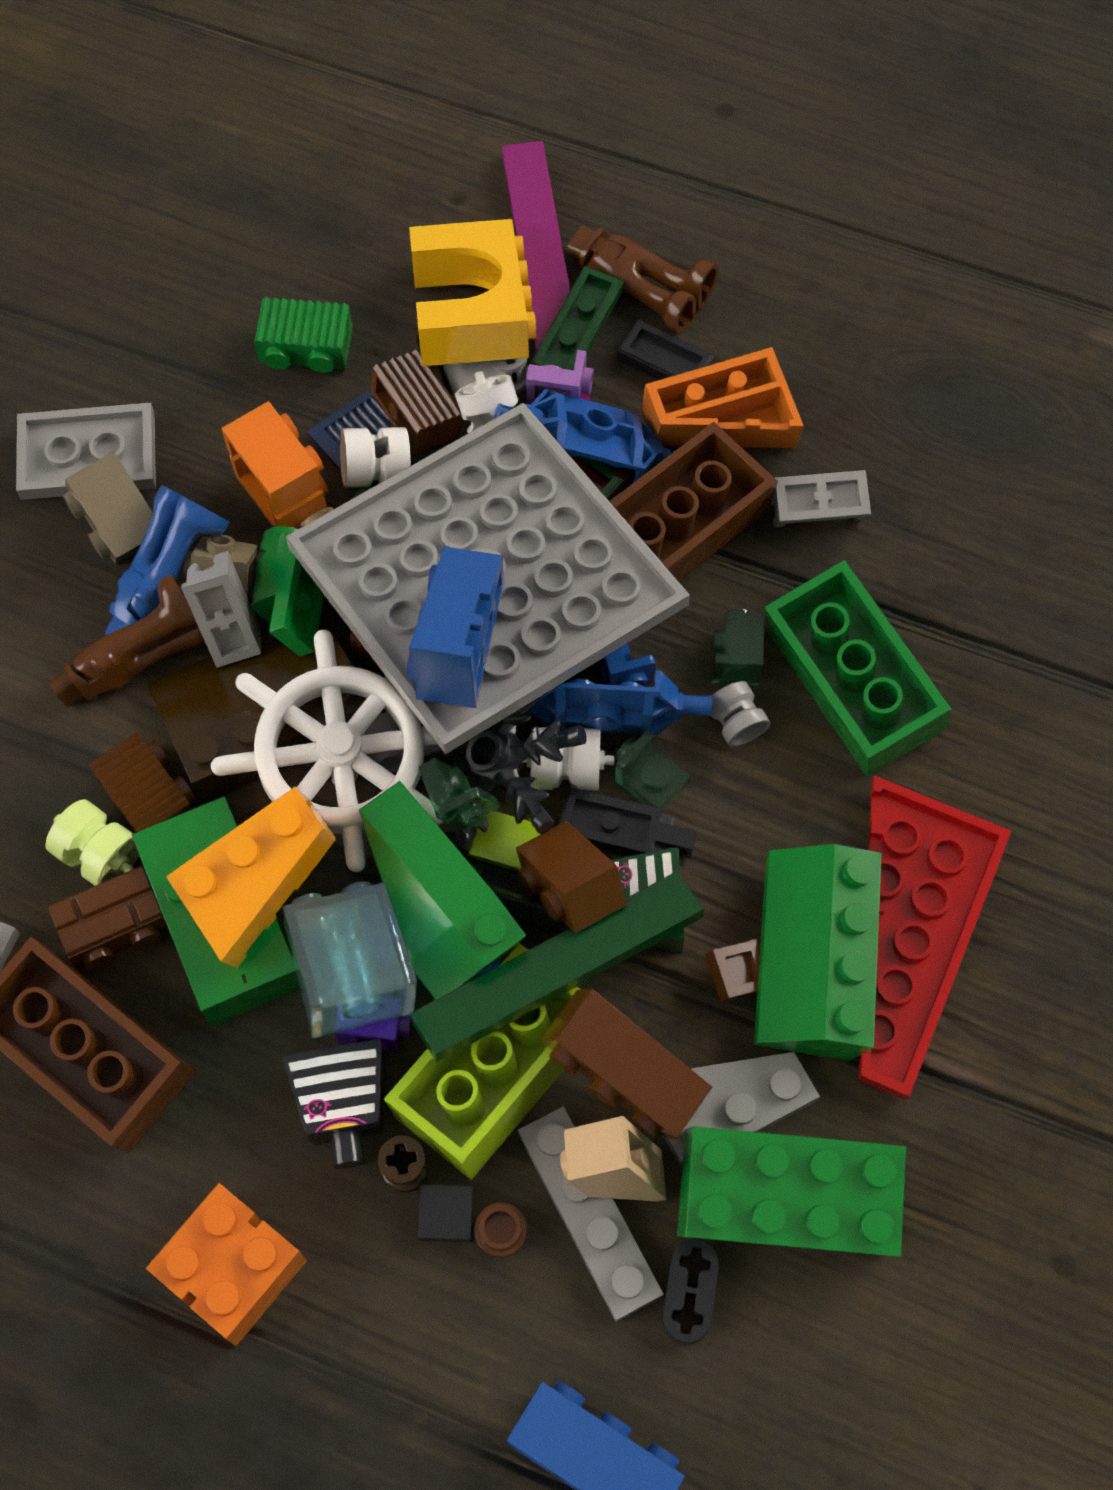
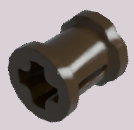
M396 1136L390 1138L382 1145L378 1153V1166L385 1182L398 1192L409 1193L418 1189L428 1175V1163L422 1146L409 1136ZM408 1154L410 1161L413 1163L409 1164L407 1174L399 1175L396 1167H394L398 1164V1156Z

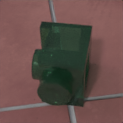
M732 609L725 613L724 629H715L713 656L715 661L712 683L732 684L745 681L748 685H759L763 668L764 614H754L745 609Z

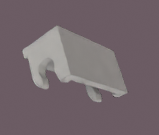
M866 470L775 477L778 483L770 504L775 507L774 528L784 527L788 523L847 518L859 521L865 520L866 517L871 515Z
M228 551L216 554L213 559L214 565L207 570L200 571L197 563L192 564L187 570L186 583H183L181 587L217 668L261 654V627L253 609H251L250 601Z

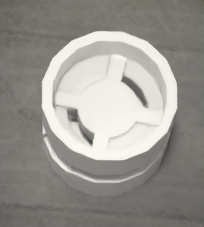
M405 427L380 428L376 435H372L367 428H342L340 435V464L344 488L370 487L374 480L382 483L410 467V443L407 429Z

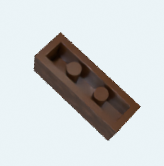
M594 989L576 990L541 1038V1041L552 1049L549 1058L555 1064L572 1075H575L577 1071L593 1082L589 1090L597 1098L611 1107L620 1104L633 1115L629 1122L645 1136L653 1140L657 1136L677 1139L712 1089L709 1083Z

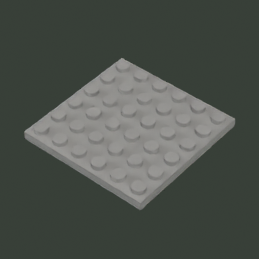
M524 403L286 536L288 548L445 754L689 605L690 594ZM444 547L503 555L504 586L476 708L417 700L414 680L407 679L409 646L418 623L421 607L424 605L428 594L430 569L432 565H438Z

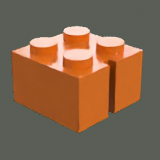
M268 401L221 428L227 449L231 454L229 456L236 478L272 527L288 526L300 529L302 528L300 524L306 517L318 510L327 508L325 495L329 493V490L319 473L324 469L322 461L312 446L308 445L304 448L297 439L299 437L298 430L286 413L279 415Z
M218 1183L146 1269L177 1297L188 1304L193 1311L226 1340L237 1346L307 1260L297 1248L264 1220L261 1221L250 1208L223 1185Z

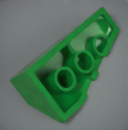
M398 781L359 809L374 861L388 898V904L403 944L402 947L407 963L434 1000L468 983L516 947L526 937L496 894L401 781Z

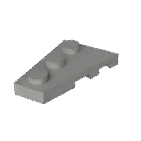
M794 1052L692 1068L696 1074L712 1086V1089L677 1139L664 1138L682 1169L686 1128L697 1126L761 1132L817 1102L820 1096Z

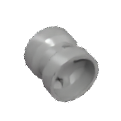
M745 681L732 683L712 696L711 716L723 725L722 735L730 747H739L755 740L770 727L771 723L765 712L761 708H756L753 703L755 695Z

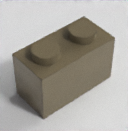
M113 451L65 479V486L68 492L62 496L76 519L84 516L93 529V532L88 534V538L100 557L103 559L109 555L116 565L138 552L152 519L153 512Z

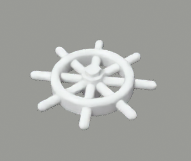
M319 630L314 636L318 669L294 678L277 693L251 674L242 673L237 676L236 687L265 708L257 725L254 751L216 757L211 763V770L219 776L258 771L262 786L273 802L291 790L279 772V767L316 762L296 788L312 800L329 777L332 776L331 782L335 784L338 807L322 806L313 803L331 832L342 834L347 867L353 872H359L366 866L362 835L364 827L359 809L398 781L402 782L437 825L444 822V810L415 790L422 772L424 746L435 745L437 742L424 726L421 727L418 717L386 675L382 677L362 668L337 666L333 636L327 630ZM341 693L355 694L367 698L349 722L346 723ZM322 696L326 726L299 708L308 701ZM383 709L391 715L399 730L363 735ZM285 723L313 742L276 748L280 732ZM404 749L402 761L396 775L366 756L367 754ZM358 774L382 790L375 797L360 804L357 801L355 788Z

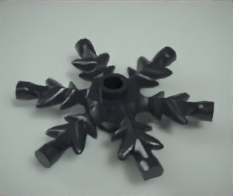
M538 697L502 719L501 724L496 729H486L473 737L467 746L466 757H463L456 750H452V759L439 753H433L431 758L435 765L422 767V772L415 789L435 782L434 793L438 794L453 779L455 788H457L462 783L466 774H471L476 778V788L461 796L470 801L453 816V821L463 822L458 833L455 834L452 843L463 850L470 851L477 826L482 832L487 831L488 818L486 806L495 809L490 793L498 785L507 788L505 795L506 806L514 800L516 823L520 824L527 815L538 834H544L554 826L553 819L539 803L547 799L549 794L542 789L530 787L529 785L536 778L520 777L519 771L523 769V760L528 757L540 766L541 756L561 762L563 755L559 749L586 744L587 736L583 726L577 725L559 732L560 721L555 720L540 735L536 726L530 732L526 741L518 739L516 736V726L530 719V717L523 715V713L537 702Z

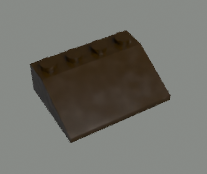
M321 613L318 631L327 630L332 634L337 666L353 667ZM267 631L261 634V654L218 668L212 656L147 684L201 804H205L260 779L258 771L219 776L211 770V763L216 757L254 751L257 725L265 708L236 687L237 676L242 673L251 674L277 693L294 678L318 669L315 652L299 657ZM341 693L346 723L349 722L367 698L355 694ZM322 696L308 701L299 708L326 726ZM285 723L280 732L276 748L313 742Z

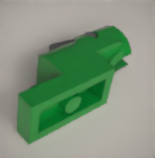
M275 526L265 530L261 536L259 552L256 556V575L249 593V599L252 600L251 609L270 623L269 633L301 657L315 652L314 636L319 628L324 594L288 548L286 536L298 529L288 526Z

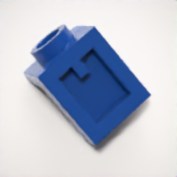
M628 643L597 661L605 685L635 682L643 687H647L648 684L654 681L656 663L653 655L631 660Z

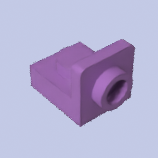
M577 350L574 370L562 369L555 365L539 366L529 364L526 376L527 404L531 405L544 389L581 399L582 394L590 395L594 368L586 367L587 351Z

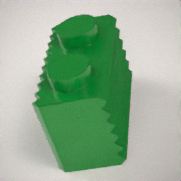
M275 297L273 299L263 298L254 341L259 363H266L274 369H286L290 365L306 366L320 373H327L333 369L345 370L352 333L349 305L346 303L340 305L336 302L330 304L327 301L325 303L320 301L314 303L310 300L304 302L301 299L299 301L294 299L288 301L284 298L281 300Z

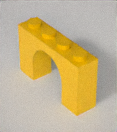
M512 219L409 227L415 288L464 284L489 289V291L470 298L416 302L422 366L529 358L528 339L537 338L535 312L532 311L531 287L528 285L527 261L524 259L523 236L514 235Z

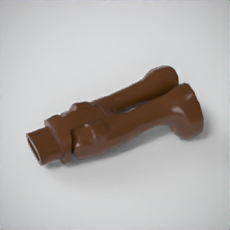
M581 226L566 248L567 254L579 259V266L581 268L587 266L624 280L623 292L633 296L659 313L663 318L665 326L676 333H681L689 327L694 320L696 308L701 310L705 306L714 289L719 273V266L708 259L699 260L690 270L679 268L629 238L613 233L608 236V232L603 228L593 231L585 226ZM642 276L652 278L653 280L664 285L673 292H670L666 289L654 285Z
M171 573L158 582L160 604L149 615L94 641L76 655L74 659L75 666L70 662L63 664L65 672L49 681L50 687L67 708L83 698L90 702L98 699V694L106 693L112 689L120 690L129 683L133 676L184 649L200 647L206 644L181 586Z

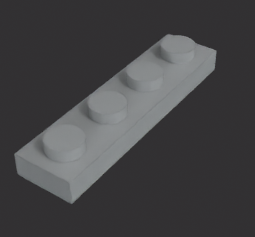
M564 1106L518 1129V1135L615 1322H618L662 1298L664 1294L613 1198L588 1197L564 1177L560 1164V1153L565 1149L564 1130L575 1126Z

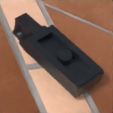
M569 788L559 825L565 821L570 823L597 848L631 856L668 848H678L679 857L691 859L696 841V831L673 826L675 818L663 814L664 809L575 788Z

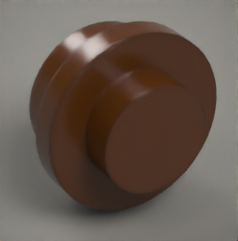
M495 1203L487 1206L480 1212L475 1222L474 1234L479 1247L485 1253L493 1257L503 1258L515 1254L523 1246L527 1236V1224L523 1214L513 1205Z

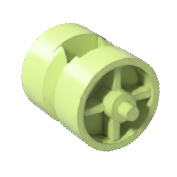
M86 799L76 801L65 809L62 814H58L54 818V824L46 838L47 851L70 867L82 865V877L94 886L135 869L133 865L139 856L132 837L133 833L116 822L107 825V815Z

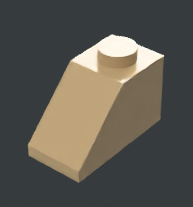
M624 1116L564 1130L565 1149L560 1153L563 1175L567 1181L588 1197L656 1202L667 1199L662 1150Z

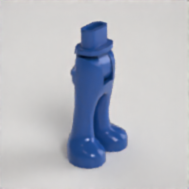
M161 485L154 498L153 516L130 568L123 573L117 582L119 590L116 594V602H111L109 612L113 614V617L104 633L108 635L149 615L160 604L158 582L170 573L177 580L187 552L194 541L200 535H222L230 522L183 495Z

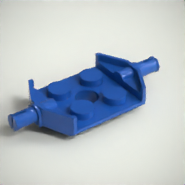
M544 389L531 405L526 404L568 455L573 457L582 456L605 462L616 468L624 467L635 470L636 476L632 484L650 471L652 466H656L676 451L662 447L661 439L656 438L644 418L637 413ZM499 403L495 410L494 419L514 407Z
M656 670L655 687H643L635 682L601 685L584 679L561 683L541 695L537 702L528 709V712L533 713L546 727L555 720H559L560 732L573 726L582 725L583 728L600 729V732L629 733L641 734L642 737H652L662 733L676 720L681 721L682 714L711 716L712 696L683 695V692H678V687L661 670Z

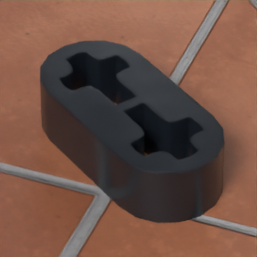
M688 1239L680 1243L674 1250L669 1267L662 1322L666 1335L673 1342L680 1345H693L700 1342L708 1333L712 1322L719 1272V1257L715 1249L708 1242L700 1239ZM691 1251L700 1252L701 1262L709 1264V1271L704 1270L700 1272L696 1288L687 1287L688 1268L680 1266L679 1262L680 1259H688ZM685 1296L695 1297L693 1315L702 1318V1325H694L690 1334L681 1333L680 1323L672 1320V1313H681Z

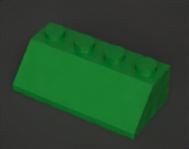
M838 844L769 850L766 853L754 1045L851 1061L874 1048L882 853Z

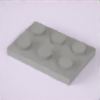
M151 402L17 414L16 491L20 499L49 498L64 495L68 492L65 486V479L113 451L138 490L156 488L155 416Z

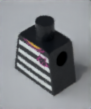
M381 1039L283 1055L284 1066L300 1118L311 1145L331 1143L335 1169H347L363 1165L365 1159L362 1137L380 1134L384 1129L386 1057Z

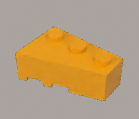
M294 787L166 877L219 960L238 969L247 957L245 953L262 931L268 929L277 918L275 914L294 889H299L335 842L336 838L311 800L298 788Z

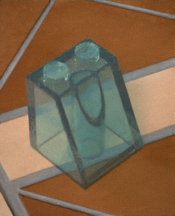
M357 882L343 888L342 893L325 897L317 893L306 894L294 899L291 905L283 906L285 929L312 1038L414 1012L417 980L384 883L371 885L370 882Z

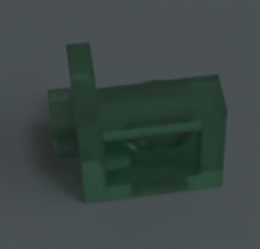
M647 730L638 740L633 737L628 739L615 755V760L617 761L615 781L644 805L665 809L689 784L690 775L654 746L655 736Z
M433 758L419 766L435 815L445 823L459 830L473 828L482 824L487 818L486 815L500 808L496 797L478 787L471 789L466 776L459 768H453L437 758Z

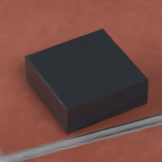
M420 1185L418 1240L471 1242L473 1186Z

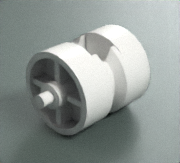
M483 371L474 374L475 382L462 387L455 393L462 418L471 421V425L467 428L468 434L492 421L499 403L514 407L517 404L518 398L510 375H497L485 378Z
M538 727V733H539V735H540L547 727ZM584 728L587 736L586 744L559 749L563 755L561 762L550 760L544 756H541V766L537 765L529 757L523 760V763H527V768H531V777L536 778L531 787L553 790V788H558L562 780L565 779L569 781L572 788L584 791H599V770H604V765H614V756L605 755V751L600 750V729Z

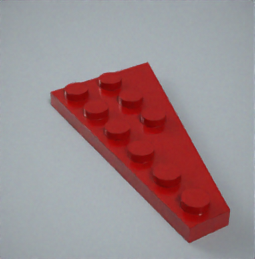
M875 775L871 781L868 850L882 853L874 1048L859 1056L858 1080L907 1101L1012 831Z

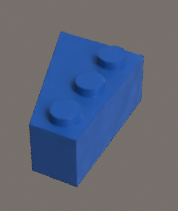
M444 547L438 565L431 566L428 578V594L419 613L418 623L409 646L410 654L407 663V679L414 680L417 700L476 708L504 586L503 555Z

